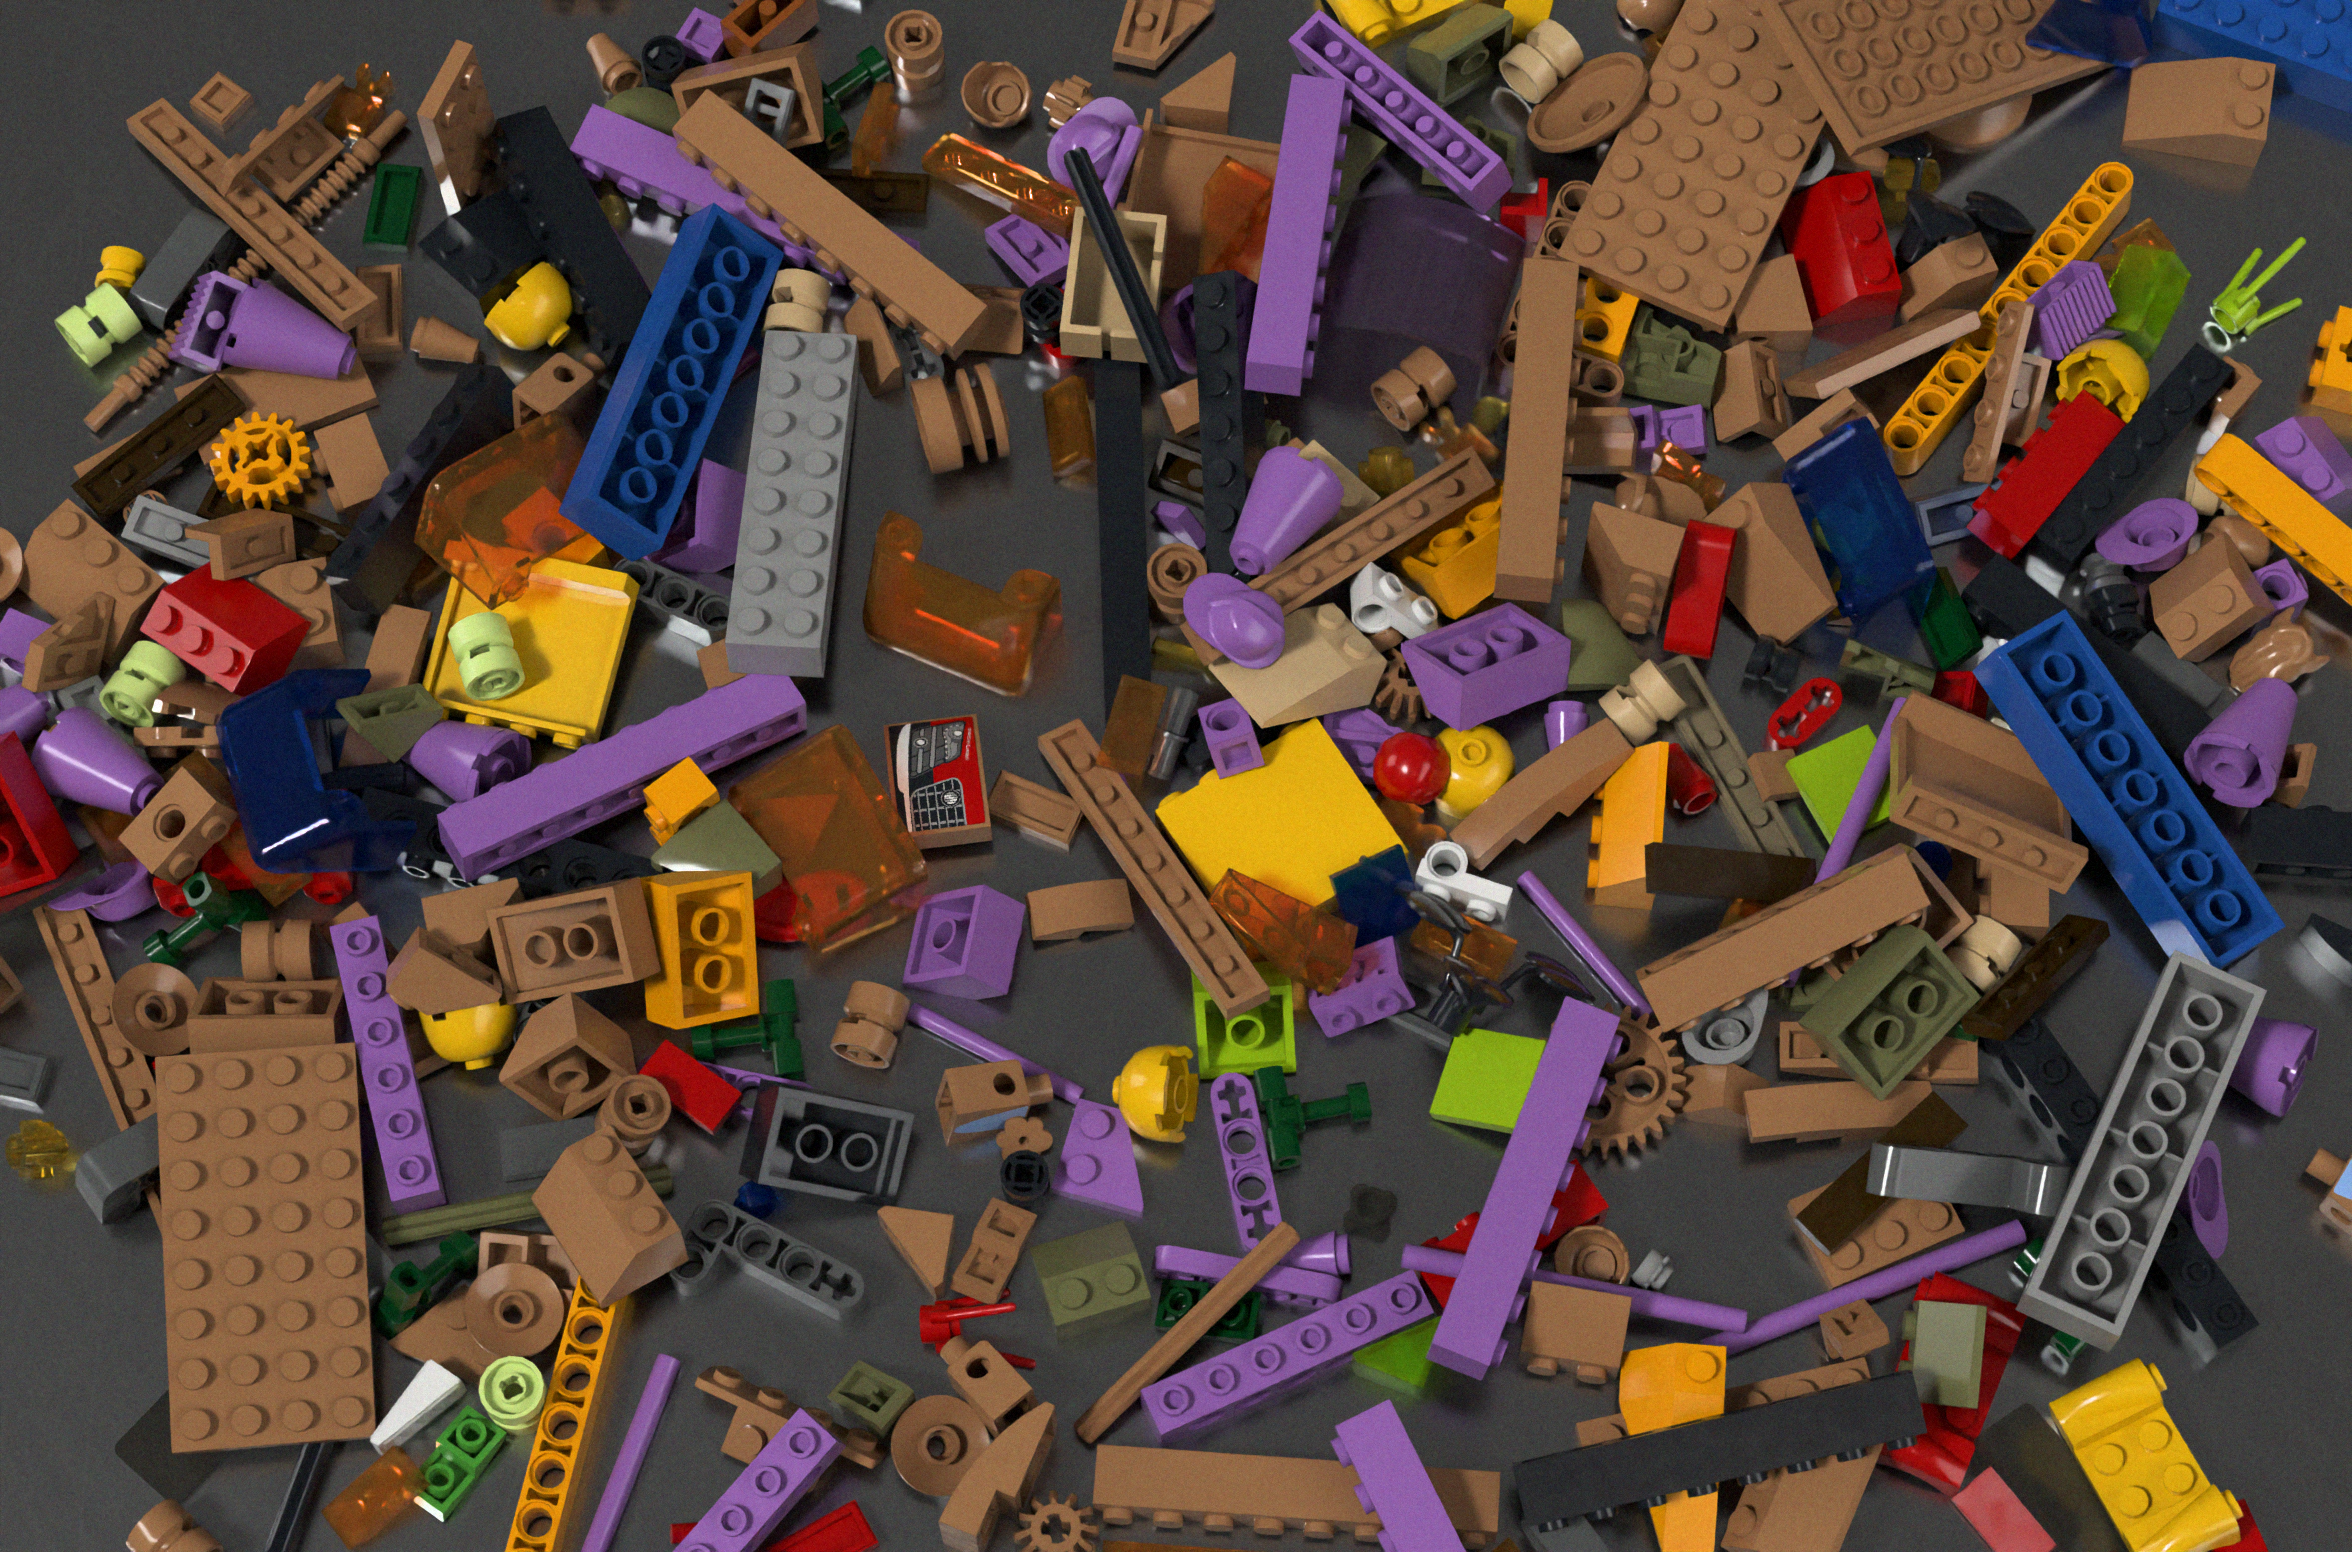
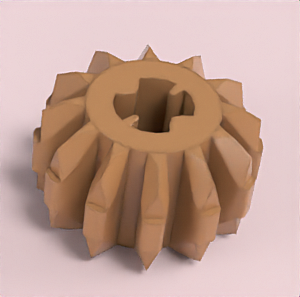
M1391 646V649L1387 651V665L1375 690L1376 693H1379L1376 696L1378 709L1391 706L1389 716L1392 720L1397 719L1401 713L1408 714V722L1411 725L1416 722L1418 712L1431 720L1434 715L1428 711L1415 681V687L1408 686L1407 680H1414L1403 655Z
M1050 1490L1048 1495L1049 1505L1046 1506L1043 1505L1039 1498L1034 1496L1030 1499V1506L1035 1515L1021 1511L1017 1515V1522L1025 1527V1529H1020L1013 1533L1015 1543L1026 1545L1021 1552H1096V1546L1088 1541V1539L1099 1536V1526L1093 1523H1086L1093 1516V1509L1088 1505L1075 1511L1078 1496L1074 1493H1070L1067 1496L1064 1504H1059L1057 1491ZM1061 1525L1062 1532L1066 1534H1062L1063 1542L1052 1543L1050 1535L1044 1534V1532L1051 1534L1050 1526Z

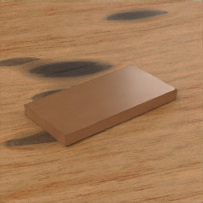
M1940 308L1783 379L1782 383L1787 395L1824 399L1838 393L1846 386L1849 388L1977 330L1982 324L1976 310Z
M352 340V345H351V347L356 348V347H355V344H354V342H353V340ZM358 353L350 374L341 373L338 380L234 366L216 372L222 381L244 402L247 410L239 418L245 424L251 422L253 412H258L261 421H267L271 413L274 412L278 415L280 425L291 419L294 421L297 432L303 431L306 433L379 404ZM213 374L174 388L178 401ZM235 420L224 429H228L231 432L237 429ZM220 432L198 448L207 471L211 470L209 461L215 459L211 449L212 444H224Z

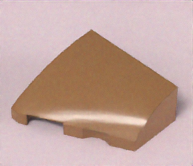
M1846 386L1772 441L1790 470L1807 481L1836 464H1842L1854 458L1859 444L1874 435L1882 444L1886 426Z
M185 679L172 684L160 693L154 701L152 711L177 715L197 722L221 726L251 735L272 738L281 701L270 698L266 705L234 694L220 685L196 679Z
M495 1227L481 1231L478 1276L495 1265L509 1262L525 1263L546 1273L557 1285L562 1295L564 1318L559 1333L563 1334L579 1273L553 1233Z

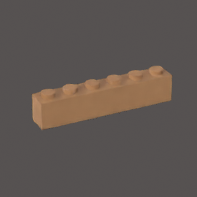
M1897 844L1636 970L1635 973L1664 1033L1671 1029H1674L1677 1033L1683 1032L1700 1023L1702 1020L1700 1015L1717 1007L1719 1011L1734 1008L1746 999L1744 994L1761 986L1764 990L1775 988L1790 978L1788 973L1804 965L1808 969L1821 966L1834 957L1833 951L1848 944H1851L1852 947L1862 946L1878 936L1877 930L1895 922L1896 926H1901L1916 920L1923 914L1921 909L1931 905L1906 852L1900 844Z

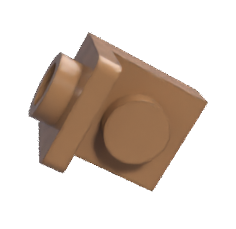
M2224 356L2222 360L2234 368L2227 386H2224L2216 394L2208 406V409L2213 411L2206 429L2218 438L2223 433H2226L2252 404L2263 382L2256 377L2254 371L2242 362H2236L2229 356Z
M1864 1298L1818 1315L1826 1352L1832 1359L1842 1356L1844 1360H1848L1853 1357L1864 1356L1871 1353L1874 1349L1891 1343L1887 1326Z

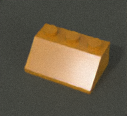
M1497 478L1493 479L1496 483L1494 487L1418 533L1388 554L1393 565L1421 596L1428 598L1434 604L1437 612L1454 620L1471 614L1477 609L1479 602L1494 592L1504 481Z
M1659 741L1634 748L1635 752L1593 792V799L1602 800L1601 816L1592 815L1590 843L1598 844V859H1589L1587 888H1595L1594 905L1652 910L1655 894L1646 893L1644 845L1652 842L1662 843L1669 742Z
M747 870L677 871L640 878L661 972L644 978L647 1020L678 1030L759 1014L752 872Z

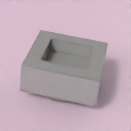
M98 674L57 691L53 698L60 712L75 706L88 707L99 713L109 724L117 721L104 709L99 700L100 692L105 685Z

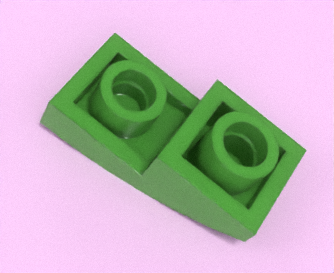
M467 1405L438 1437L434 1452L404 1485V1495L444 1522L490 1463L507 1437V1432Z

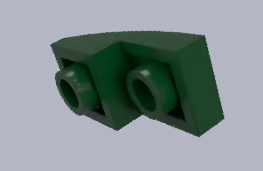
M1163 1279L1154 1326L1157 1329L1169 1331L1213 1286L1209 1282ZM1248 1291L1201 1338L1244 1344L1260 1337L1268 1298L1262 1292Z

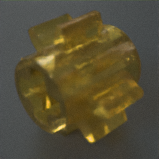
M1897 156V158L1891 159L1886 164L1884 170L1885 186L1889 191L1897 192L1896 202L1907 203L1905 194L1912 188L1915 165L1910 158ZM1924 157L1925 164L1920 190L1933 193L1940 183V168L1935 160Z
M1382 446L1368 450V461L1358 462L1359 479L1381 497V500L1405 487V484L1415 481L1412 457L1403 458L1401 447Z
M41 1119L19 1121L21 1133L11 1134L5 1144V1156L9 1166L14 1170H18L20 1178L29 1176L31 1180L53 1178L52 1166L62 1165L67 1157L68 1145L65 1135L59 1129H54L53 1121L42 1122Z

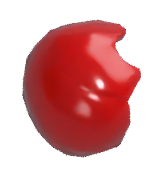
M1399 732L1382 742L1373 760V780L1377 789L1383 793V796L1401 803L1416 805L1430 803L1443 791L1450 775L1449 756L1439 741L1414 732Z

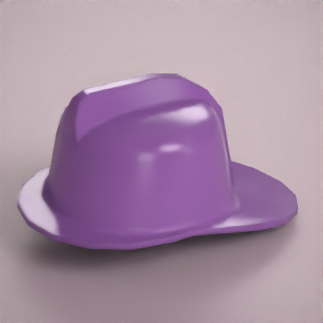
M1114 97L1096 98L1086 104L1070 120L1062 125L1051 138L1047 150V163L1053 178L1063 187L1076 191L1064 164V154L1069 150L1084 147L1088 151L1101 184L1104 183L1127 125L1135 126L1138 124L1133 110L1124 101Z
M2159 498L2147 501L2127 515L2107 525L2097 535L2095 546L2097 552L2105 559L2117 564L2131 565L2134 570L2139 572L2168 570L2178 565L2185 558L2189 547V540L2198 527V515L2196 509L2188 502L2176 498Z
M1209 573L1199 576L1188 586L1183 598V611L1189 626L1200 638L1243 668L1260 669L1271 665L1280 656L1285 645L1284 616L1280 605L1273 597L1263 591L1253 590L1240 580L1223 573Z
M127 851L109 861L66 875L54 883L47 891L45 901L50 908L58 911H72L85 908L95 918L116 922L129 919L152 907L158 902V898L153 888V881L149 870L130 851Z
M2204 1140L2178 1199L2176 1208L2189 1226L2194 1229V1233L2211 1257L2217 1259L2224 1253L2229 1228L2222 1187L2220 1153L2213 1141Z

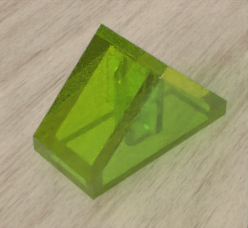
M1441 1316L1352 1354L1351 1367L1355 1375L1421 1400L1435 1362L1426 1359V1355Z

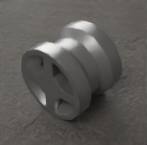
M2098 552L2081 559L2078 567L2081 576L2086 578L2087 585L2084 588L2086 600L2091 602L2092 594L2104 587L2116 584H2131L2130 579L2124 576L2123 569L2126 564H2117L2107 560Z

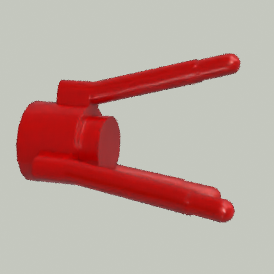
M1005 1288L1000 1299L1010 1296L1011 1291L1009 1288ZM969 1296L953 1300L935 1301V1304L920 1305L922 1344H935L936 1354H940L941 1349L949 1340L958 1335L963 1336V1319L1014 1312L1017 1306L1013 1302L976 1306L984 1303ZM998 1351L1010 1365L1026 1368L1036 1367L1034 1359Z

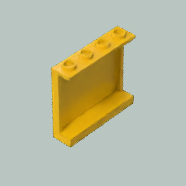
M451 538L447 556L455 562L422 683V686L444 708L440 719L448 720L450 715L464 718L466 723L502 726L517 731L521 736L531 741L536 740L537 734L553 737V744L573 750H578L581 747V743H598L640 585L627 573ZM484 612L500 613L506 617L514 642L513 649L518 653L525 680L516 691L504 697L487 701L473 700L466 694L458 669L460 664L455 660L448 633L450 628L458 621L468 616Z
M1317 717L1305 723L1296 721L1280 732L1278 739L1264 747L1262 744H1259L1265 765L1219 779L1215 768L1206 773L1199 780V785L1185 793L1176 791L1165 797L1155 810V827L1159 832L1163 830L1166 832L1250 961L1407 869L1408 849Z

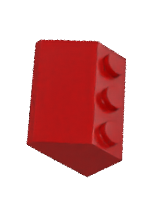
M1870 170L1824 178L1789 199L1778 224L1786 254L1794 255L1812 327L1818 328L1894 315L1901 296L1902 285Z
M208 562L161 590L140 631L230 692L267 705L312 622L242 576L226 581L212 579L211 564Z
M15 730L0 735V897L58 879L80 855Z

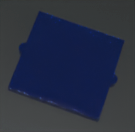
M1399 844L1370 857L1362 855L1358 863L1329 876L1353 949L1392 935L1395 938V933L1425 920L1411 908L1402 896L1392 895L1395 888L1416 890L1403 848Z

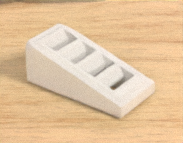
M432 1359L430 1361L427 1360L371 1435L370 1442L376 1451L386 1458L461 1398L467 1391L463 1382Z

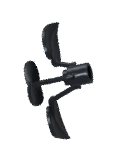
M1920 134L1880 147L1893 155L1910 158L1915 165L1912 188L1905 194L1908 210L1902 223L1907 227L1895 248V253L1904 261L1913 265L1935 249L1939 243L1945 244L1949 236L1972 234L1976 229V225L1970 216H1978L1986 225L2002 231L2035 235L2037 230L2030 224L2027 218L2011 203L1994 194L1982 191L1969 192L1966 196V201L1969 205L1961 210L1952 204L1939 200L1928 192L1920 190L1925 164L1924 157L1931 156L1933 152L1930 144Z
M1395 888L1392 895L1402 896L1422 918L1448 931L1453 938L1451 954L1446 955L1443 959L1446 972L1443 981L1438 987L1442 994L1427 1015L1428 1019L1445 1033L1454 1037H1460L1475 1014L1481 1016L1488 1005L1511 1008L1514 1000L1506 990L1526 974L1539 975L1546 983L1566 993L1584 998L1587 1004L1591 1006L1596 1001L1594 995L1568 967L1552 957L1535 951H1528L1525 958L1529 962L1524 963L1500 984L1492 978L1482 975L1472 965L1459 959L1465 938L1464 934L1470 935L1473 931L1469 922L1459 911L1446 901L1429 893Z

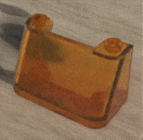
M560 410L549 411L446 467L432 480L427 488L414 542L491 611L508 601L515 602L525 594L530 584L528 578L533 565L589 534L558 513L587 446L573 422Z
M888 509L877 531L862 612L864 631L868 637L876 643L1002 695L1020 696L1029 691L1034 685L1063 627L1060 579L1038 570L1024 569L1014 573L1009 578L1001 593L918 560L917 558L924 543L922 529L911 518Z
M839 723L821 730L730 787L726 798L727 801L752 829L758 828L766 844L782 861V872L798 898L796 915L792 916L794 931L800 941H807L815 956L916 913L928 880L924 858L853 735L845 725Z

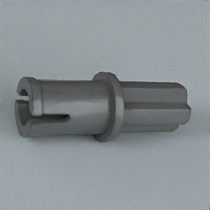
M1181 685L1175 688L1162 724L1154 725L1153 730L1156 731L1149 755L1142 767L1143 772L1162 780H1171L1175 763L1184 742L1188 743L1190 737L1185 733L1199 699L1197 691Z

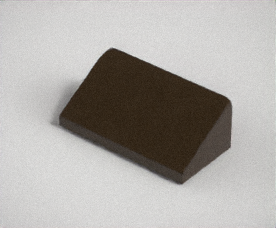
M1171 438L1163 439L1147 483L1204 505L1201 450Z

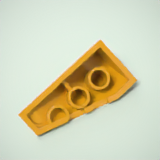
M1671 1343L1622 1352L1619 1407L1623 1420L1625 1419L1629 1435L1723 1413L1726 1346ZM1687 1490L1666 1494L1668 1503L1649 1508L1661 1552H1714L1718 1491L1688 1498Z

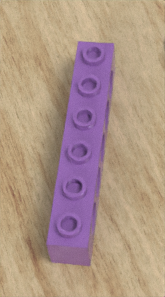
M1320 9L1288 40L1304 69L1315 77L1346 80L1344 99L1353 100L1352 108L1482 216L1514 185L1507 167L1500 156Z
M377 915L330 926V933L391 1203L398 1215L447 1204L402 1007L396 1004L389 996V993L386 992V970L391 964V958L385 932Z
M1411 1269L1141 1389V1406L1161 1449L1431 1329L1434 1311L1414 1270Z
M799 1408L673 1552H754L844 1450L846 1445L811 1413Z

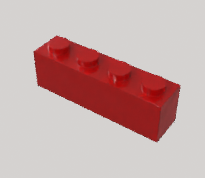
M2084 388L2072 402L2065 397L2062 398L2046 417L2053 423L2051 427L2045 431L2039 426L2021 447L2028 453L2023 460L2020 461L2013 456L1996 476L2002 482L2001 486L1996 491L1988 486L1971 505V508L1977 514L1967 524L1966 528L1996 553L1999 552L2009 561L2030 540L2126 425L2124 421Z
M1577 1159L1569 1162L1574 1164L1575 1168L1565 1193L1556 1190L1550 1205L1559 1208L1548 1236L1539 1233L1534 1249L1542 1252L1540 1260L1556 1251L1561 1238L1575 1227L1598 1225L1606 1219L1609 1205ZM1476 1211L1464 1217L1454 1226L1456 1232L1440 1241L1435 1236L1419 1246L1466 1254L1481 1214L1479 1211ZM1414 1270L1431 1307L1439 1319H1441L1456 1278Z

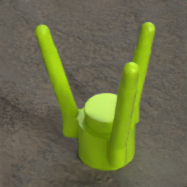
M2304 237L2298 238L2247 288L2241 287L2238 290L2263 253L2261 248H2256L2226 289L2212 301L2214 306L2211 312L2221 328L2230 334H2237L2242 330L2245 335L2249 336L2259 326L2302 305V299L2295 298L2257 316V310L2261 304L2255 293L2306 244Z

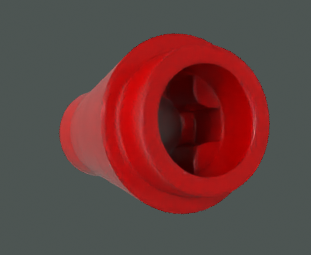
M1679 743L1669 744L1666 784L1673 804L1676 808L1682 809L1687 815L1699 813L1709 807L1716 799L1715 781L1683 750Z

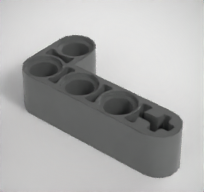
M157 1112L95 1146L77 1161L75 1185L102 1226L113 1225L130 1215L140 1203L141 1191L160 1181Z
M1872 1142L1866 1192L1896 1198L2003 1207L2031 1214L2056 1217L2068 1189L2071 1167L2022 1156Z
M709 1199L700 1203L694 1209L681 1231L689 1258L688 1261L695 1260L703 1264L702 1271L693 1278L681 1277L678 1274L683 1265L681 1264L668 1272L675 1289L679 1293L688 1297H698L709 1291L724 1265L728 1263L825 1315L842 1322L853 1321L859 1318L866 1310L868 1304L864 1280L861 1274L854 1268L718 1199ZM720 1218L728 1222L727 1228L719 1235L711 1236L703 1232L705 1225L713 1219ZM755 1241H765L771 1245L768 1253L760 1258L749 1257L745 1253L749 1245ZM798 1263H808L814 1267L813 1273L804 1280H794L788 1276L791 1268ZM826 1274H827V1278H828V1282H829V1285H830V1286H828V1285H826V1284L824 1283V1282H825ZM848 1286L852 1287L853 1297L845 1295L840 1301H837L834 1289L839 1292H845Z

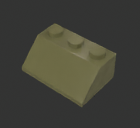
M1894 922L1810 1008L1798 1023L1827 1057L1874 1098L1882 1101L1969 1011L1981 996L1926 931L1909 923L1896 926Z

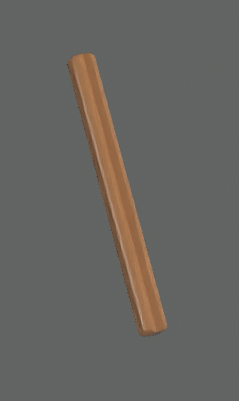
M1280 1222L1074 1422L1073 1428L1077 1434L1087 1443L1094 1442L1141 1396V1389L1152 1385L1300 1241L1299 1233L1288 1222Z

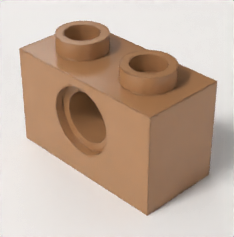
M181 766L118 839L151 874L177 886L182 879L193 873L198 865V861L213 844L226 836L230 825L238 818L240 813L206 778ZM185 824L183 831L179 835L181 827Z

